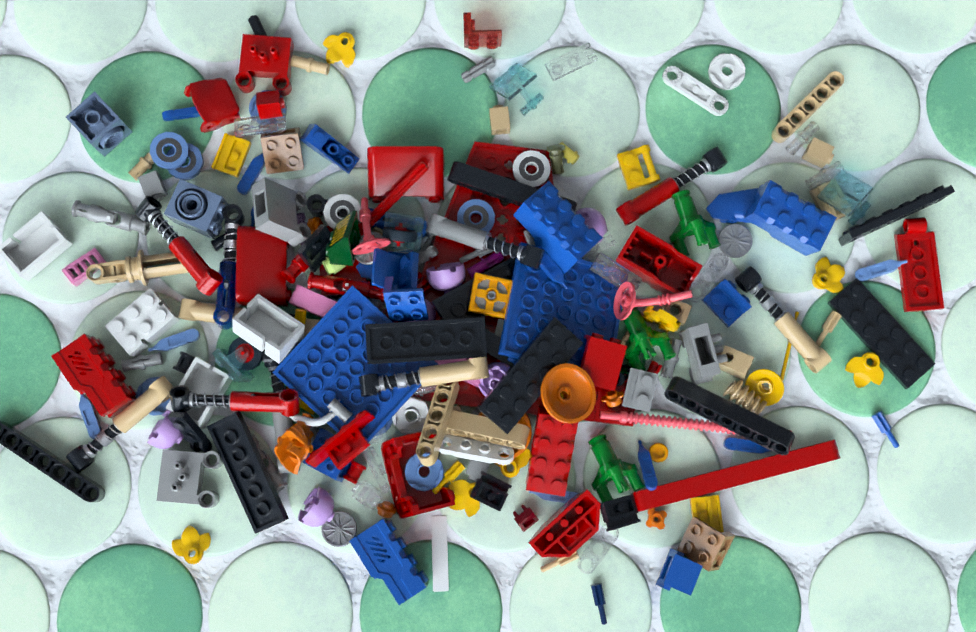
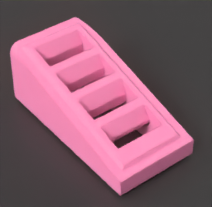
M96 248L62 269V272L73 285L78 286L87 279L86 270L88 267L85 262L88 261L90 265L95 264L91 259L92 256L99 263H106ZM82 266L85 272L82 273L78 267ZM73 271L78 274L77 277L72 274Z

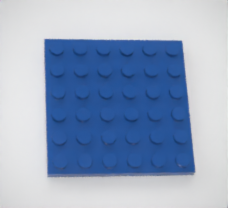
M520 242L518 246H526L527 243ZM516 258L498 354L518 359L551 318L555 317L583 342L581 347L567 362L580 367L587 343L585 335L592 336L593 332L604 335V340L609 341L610 337L617 339L620 320L614 314V298L620 285L626 282L627 272L581 259L564 274L565 283L569 287L565 289L563 285L552 281L541 267L535 269L523 265Z
M352 285L272 373L288 388L296 390L299 398L321 418L330 413V409L327 406L334 398L340 399V403L353 414L345 423L337 415L327 422L337 433L342 426L354 420L358 413L364 410L372 413L375 418L361 429L368 442H370L419 389L421 384L419 386L414 384L411 387L407 385V388L401 389L395 387L393 390L388 388L386 391H381L379 395L361 397L359 376L378 374L379 376L383 375L385 377L387 375L388 377L394 374L397 375V373L418 372L420 367L439 364L435 360L367 364L365 324L393 322Z

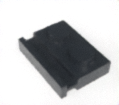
M320 224L297 251L304 263L310 267V271L316 272L323 264L322 261L329 257L326 256V246L330 244L331 232L323 224Z
M481 471L482 476L480 479H477L470 497L497 511H501L508 496L507 491L512 486Z
M633 494L601 503L600 510L603 521L607 525V532L641 522L637 516L638 509Z

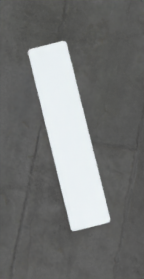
M432 516L433 591H449L447 517Z

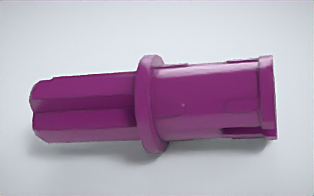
M501 252L493 253L485 259L481 258L480 262L467 268V271L473 279L475 273L482 274L504 261V257Z

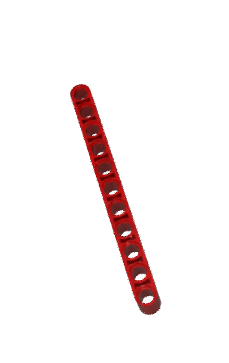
M830 440L789 451L787 455L777 454L659 485L653 491L644 489L631 494H633L638 512L834 461L841 457L836 441Z

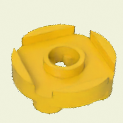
M646 306L643 312L645 321L658 324V328L667 333L669 331L675 332L679 329L681 323H676L678 321L677 318L661 309L654 311V306Z

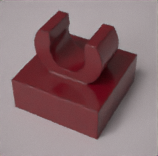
M522 505L521 507L524 511L519 515L514 511L513 515L515 522L525 532L539 519L530 507L527 508L525 505Z

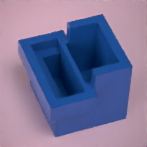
M670 548L656 585L669 591L672 587L691 596L703 566L684 558V553Z

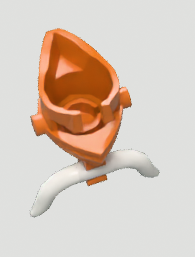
M333 412L318 419H313L310 414L303 413L302 416L297 414L290 417L297 423L288 428L282 436L278 437V444L274 448L279 461L289 472L298 475L302 460L306 459L308 453L313 451L311 438L314 434L310 431V427L326 424L336 416Z

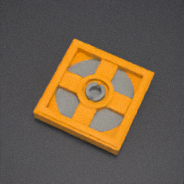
M475 273L468 312L505 319L512 280Z

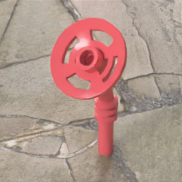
M363 197L361 199L359 219L362 222L364 242L352 250L354 255L374 252V249H382L391 243L390 239L375 238L371 234V211L369 210L368 199Z
M624 282L618 288L614 298V314L617 319L625 320L634 307L662 306V304L665 306L667 303L670 305L674 301L693 298L692 290L670 295L666 293V296L662 294V296L658 295L656 298L636 299L634 285L631 282Z

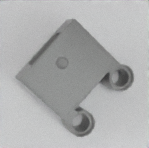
M263 178L252 186L256 230L287 241L294 247L311 236V230L305 223L297 224L296 212L307 205V197L303 192L294 191L267 178Z
M708 323L688 327L686 330L680 331L679 337L682 341V347L686 348L691 365L689 374L692 383L697 385L713 381V377L721 373L719 363L727 362L728 360L726 354L716 356V353L723 352V345H713V342L722 340L721 334L711 335Z
M163 449L156 501L198 504L203 508L215 507L219 502L218 494L212 490L202 491L204 467L218 469L223 465L219 453L216 451L198 453ZM212 455L217 457L215 465L209 463V458ZM207 494H210L213 498L209 505L204 501Z

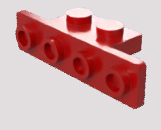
M367 410L358 413L354 420L342 426L336 435L325 441L324 445L311 452L305 460L306 463L317 467L326 458L330 457L336 468L341 470L371 445L361 429L369 424L375 416Z

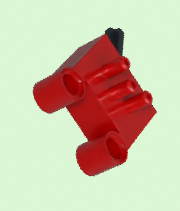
M252 15L248 22L254 35L243 34L239 73L235 77V82L240 91L250 93L255 88V82L252 77L273 78L275 90H279L281 96H287L292 91L290 83L291 58L294 49L292 38L267 36L259 17ZM249 80L248 84L241 85L242 81ZM280 83H287L284 88H278Z

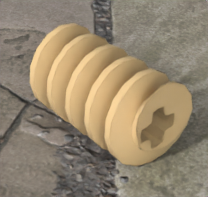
M735 380L724 391L723 396L730 394L729 401L735 399V404H741L743 408L759 415L766 407L767 402H760L761 396L759 395L754 397V390L748 392V385L742 387L743 380L737 382Z

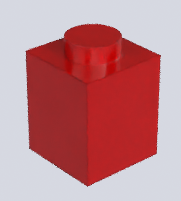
M279 90L256 93V106L260 120L283 117V109L286 108L284 97H280Z

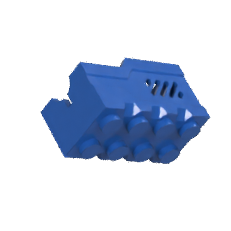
M772 180L760 185L755 194V202L747 210L743 219L767 231L774 239L805 256L821 251L837 217L827 211L816 208L809 201L800 199L795 193L782 189V186Z
M548 181L524 201L513 216L533 236L535 245L541 246L546 251V254L562 270L563 274H565L602 239V236L594 228L588 227L585 223V218L581 214H576L572 209V204L567 199H562L558 195V189Z
M384 518L349 542L371 577L383 579L398 605H401L428 586L426 582L429 579L423 570L419 572L415 566L418 562L412 553L408 555L405 550L407 544L402 536L399 538L396 536L394 531L397 528L392 520L387 521Z

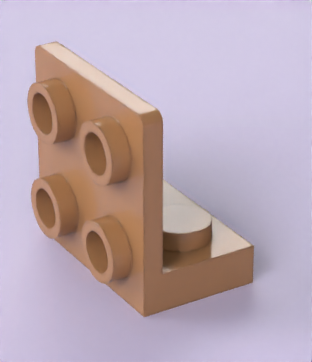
M300 127L262 132L260 139L267 174L304 169L300 145Z
M693 517L677 551L684 553V556L693 562L702 565V568L708 572L719 570L735 535L729 531L719 532L697 517Z

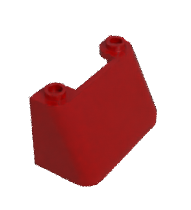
M438 146L368 147L369 200H372L373 203H381L422 161L426 163L429 169L402 197H425L430 203H439L440 200H444V149Z
M238 226L236 301L242 307H247V304L259 294L277 307H288V301L292 293L291 290H288L286 279L281 275V271L287 269V249H289L290 244L287 241L256 230V227Z
M421 432L395 437L383 442L381 445L382 457L394 505L400 519L455 505V494L449 487H443L437 494H434L432 492L433 489L428 491L416 490L406 480L404 473L405 464L416 453ZM431 434L428 438H434L437 434ZM427 466L420 467L419 475L427 476L430 471Z

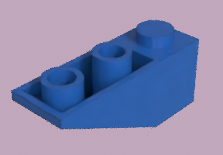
M310 124L300 137V140L308 147L348 174L360 159L317 124Z

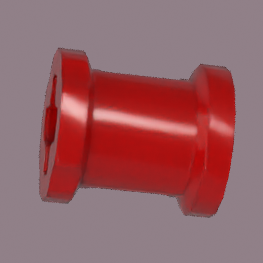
M352 460L350 462L351 466L347 474L343 475V478L358 485V480L363 470H366L367 467Z

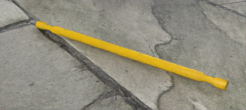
M795 311V320H796V321H797V317H798V315H799V312H797V311ZM789 341L780 375L782 380L784 379L791 349Z

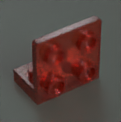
M471 12L463 13L464 48L476 50L479 47H487L488 49L501 47L502 30H475V19H471Z

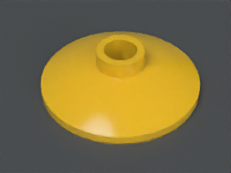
M769 369L753 371L745 385L749 386L748 392L754 390V397L761 396L760 402L766 401V406L776 404L784 394L783 380L777 373ZM763 383H768L769 387H765Z

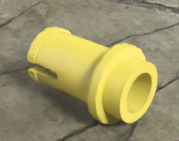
M565 145V150L562 151L564 152V158L568 164L571 163L573 165L580 156L577 151L574 152Z

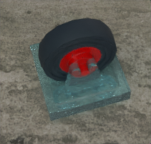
M387 211L385 213L382 236L383 238L390 239L391 243L386 246L385 251L405 254L414 251L420 255L425 217Z
M241 337L235 339L229 346V349L217 348L212 353L215 357L214 361L221 368L225 367L229 372L227 375L234 382H250L254 376L249 370L258 367L263 360L262 352Z

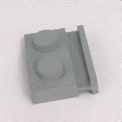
M630 368L622 406L650 412L658 374Z

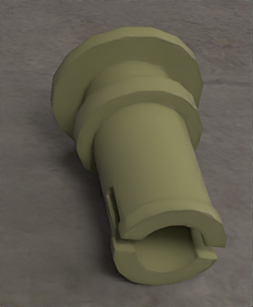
M554 144L548 146L546 150L551 152L549 153V158H551L552 174L564 173L562 159L564 152L562 151L565 150V145Z

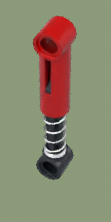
M715 147L702 156L700 163H695L692 168L688 167L687 171L680 172L679 176L668 177L633 200L623 203L616 209V212L625 226H628L648 211L670 199L673 194L679 192L682 186L685 187V184L690 181L693 182L692 180L697 177L700 178V175L703 173L707 174L709 171L712 173L724 167L728 161L719 147Z
M146 196L136 209L135 214L141 220L152 223V226L157 228V232L162 234L164 240H167L170 251L197 282V289L203 294L211 296L222 283L223 277L216 270L208 266L184 236H178V232H175L173 226L168 224V220L163 218L160 210L162 208L161 203L151 196Z
M180 385L173 387L169 391L171 407L174 412H187L196 405L199 408L202 406L207 408L211 406L216 408L224 406L226 409L230 407L231 411L280 412L286 417L295 416L300 411L299 394L294 389H286L280 393L232 391L230 395H224V393L222 395H214L215 393L213 395H205V392L202 395L189 391L188 387Z

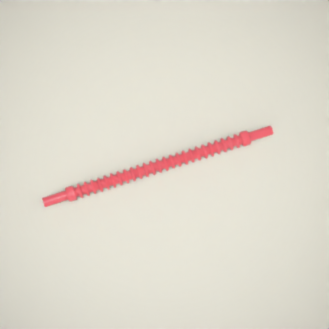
M620 411V413L600 412V419L619 420L620 423L628 421L629 424L632 422L637 424L639 422L640 425L645 423L646 426L650 423L651 426L656 424L657 427L659 425L662 427L667 425L668 428L670 426L673 428L678 426V429H681V427L686 429L688 427L689 430L694 428L695 431L699 428L700 431L705 429L706 432L708 430L711 432L716 430L717 433L719 431L722 433L726 431L727 434L732 432L712 421L706 420L704 422L703 419L700 421L695 419L693 421L692 418L689 420L684 418L683 420L682 417L677 419L676 416L673 418L671 416L666 418L665 415L662 417L657 415L655 417L654 414L651 416L646 414L644 416L643 413L638 415L637 412L635 414L630 412L628 414L627 411Z

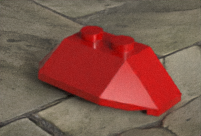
M585 489L571 498L542 524L528 543L541 557H570L599 531L601 503L588 489Z

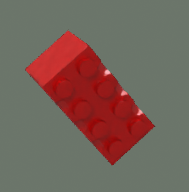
M638 225L634 228L613 264L665 295L666 293L670 295L688 291L702 268L701 264L678 252L672 245Z
M84 333L51 357L73 390L78 391L81 395L86 393L100 416L105 417L107 415L112 419L136 400L135 396L137 393L131 385L127 386L125 384L126 376L120 369L117 371L114 367L116 363L114 358L103 351L105 348L103 342L99 338L96 339L94 336Z
M540 405L537 412L526 477V490L565 497L578 422L571 424L560 422L553 418L544 406Z

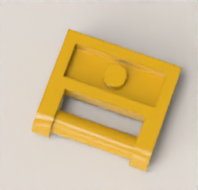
M649 144L619 153L616 156L628 191L661 180L659 174L656 173L650 156ZM638 155H643L650 176L648 178L644 177Z

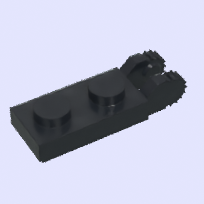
M170 412L169 420L183 434L184 439L190 442V448L193 451L201 452L202 450L205 453L211 451L212 444L187 412Z

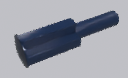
M595 583L590 585L595 606H598L601 624L605 625L607 624L604 609L606 602L602 583Z

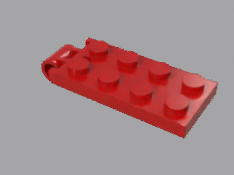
M925 217L904 219L903 230L905 234L894 235L897 261L907 259V263L898 267L904 313L944 309L934 232H926L927 220Z

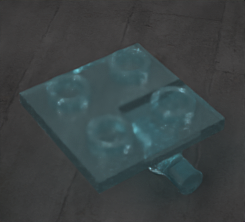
M518 63L512 65L507 72L489 86L491 90L509 101L520 93L527 102L520 109L524 116L530 110L537 108L536 105L544 99L540 93L531 99L525 87L538 76Z
M841 170L817 197L848 217L854 211L848 222L851 225H855L871 207L869 202L864 201L862 204V201L873 190V187Z

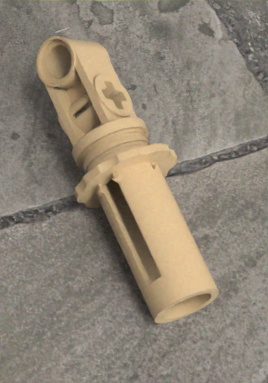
M139 250L137 257L131 258V256H127L125 260L92 264L87 268L86 276L98 285L119 283L126 280L129 283H134L135 280H141L144 286H148L150 278L189 272L181 263L147 268V266L180 261L172 252L146 256L143 250ZM101 270L100 277L94 279L93 273Z

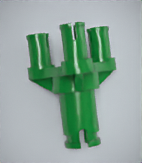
M682 190L673 194L672 199H674V205L680 219L678 226L669 236L674 248L683 255L689 256L690 254L684 240L692 235L695 236L697 246H702V243L703 245L708 243L709 249L721 246L715 232V223L704 220L702 215L698 214L692 196L690 197V190Z
M634 307L632 313L623 320L630 334V343L625 352V358L630 362L632 368L646 371L639 357L641 352L646 360L651 359L648 351L652 357L656 356L657 353L653 346L660 347L665 360L674 358L676 353L669 342L670 337L668 333L654 331L651 327H647L638 307Z
M606 434L598 435L588 441L600 466L591 486L597 492L601 502L613 500L607 487L611 481H614L618 493H623L624 489L625 491L630 489L625 477L628 478L634 492L645 487L637 472L636 464L618 459L609 440L606 439Z

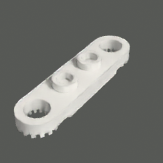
M670 66L664 70L662 79L665 84L715 116H722L728 110L729 103L726 98L717 94L716 91L688 73L683 72L676 66ZM674 72L677 78L669 80L667 73ZM721 102L724 105V109L716 110L714 103Z
M453 435L444 436L442 444L447 441L451 445L448 447L441 445L439 451L441 454L444 453V455L451 454L455 457L486 463H498L499 465H508L514 460V450L511 447ZM504 452L509 456L504 458L499 456V454Z

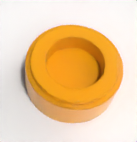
M655 443L648 450L654 462H663L668 457V449L662 443Z

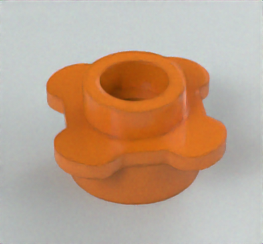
M609 390L601 398V401L606 402L609 407L618 406L622 402L621 397L624 396V393Z
M653 508L649 509L646 526L649 528L652 526L657 527L659 530L664 529V519L667 513L664 510L655 511Z

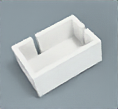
M41 211L13 234L15 238L22 242L19 244L9 237L0 245V254L19 277L29 281L73 244L59 230L60 228L55 222Z
M149 288L105 327L126 352L136 358L149 347L147 343L142 341L143 339L152 344L180 319L166 306L167 304L162 298Z
M259 294L247 304V309L243 308L232 319L233 332L261 352L265 349V354L278 363L304 338L305 325Z
M195 357L179 386H186L189 388V391L196 392L197 394L204 395L205 392V395H213V393H215L214 395H222V393L225 394L234 377ZM169 401L166 409L174 412L171 407V401ZM196 405L191 407L187 413L199 427L205 428L216 407L211 406L207 408L202 406L199 408Z

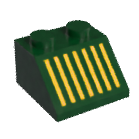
M355 210L337 222L334 231H331V241L326 246V256H329L330 264L353 266L356 255L353 254L352 250L361 242L358 214Z

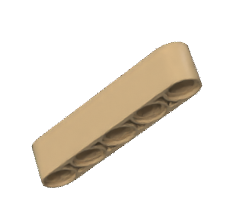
M837 71L831 72L778 123L772 131V139L777 143H783L842 86L844 83L842 73ZM830 80H834L837 85H833ZM817 92H821L824 98L819 97ZM804 104L809 105L811 107V110H807L804 107ZM791 117H796L799 123L793 122ZM778 129L784 130L786 135H781Z
M453 382L450 385L445 383L436 386L416 448L417 457L424 466H432L437 461L460 386L458 382ZM442 399H448L446 402H440ZM442 416L440 420H434L436 417ZM431 434H437L434 438H428ZM431 452L429 456L423 457L424 453Z
M452 410L445 434L516 449H525L530 428L517 423L506 434L487 417ZM438 416L434 420H440L442 416Z

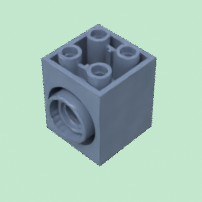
M95 91L66 116L67 120L104 157L132 133L129 127Z
M180 179L164 214L176 224L215 239L216 235L218 236L222 230L223 210L229 204L222 196Z

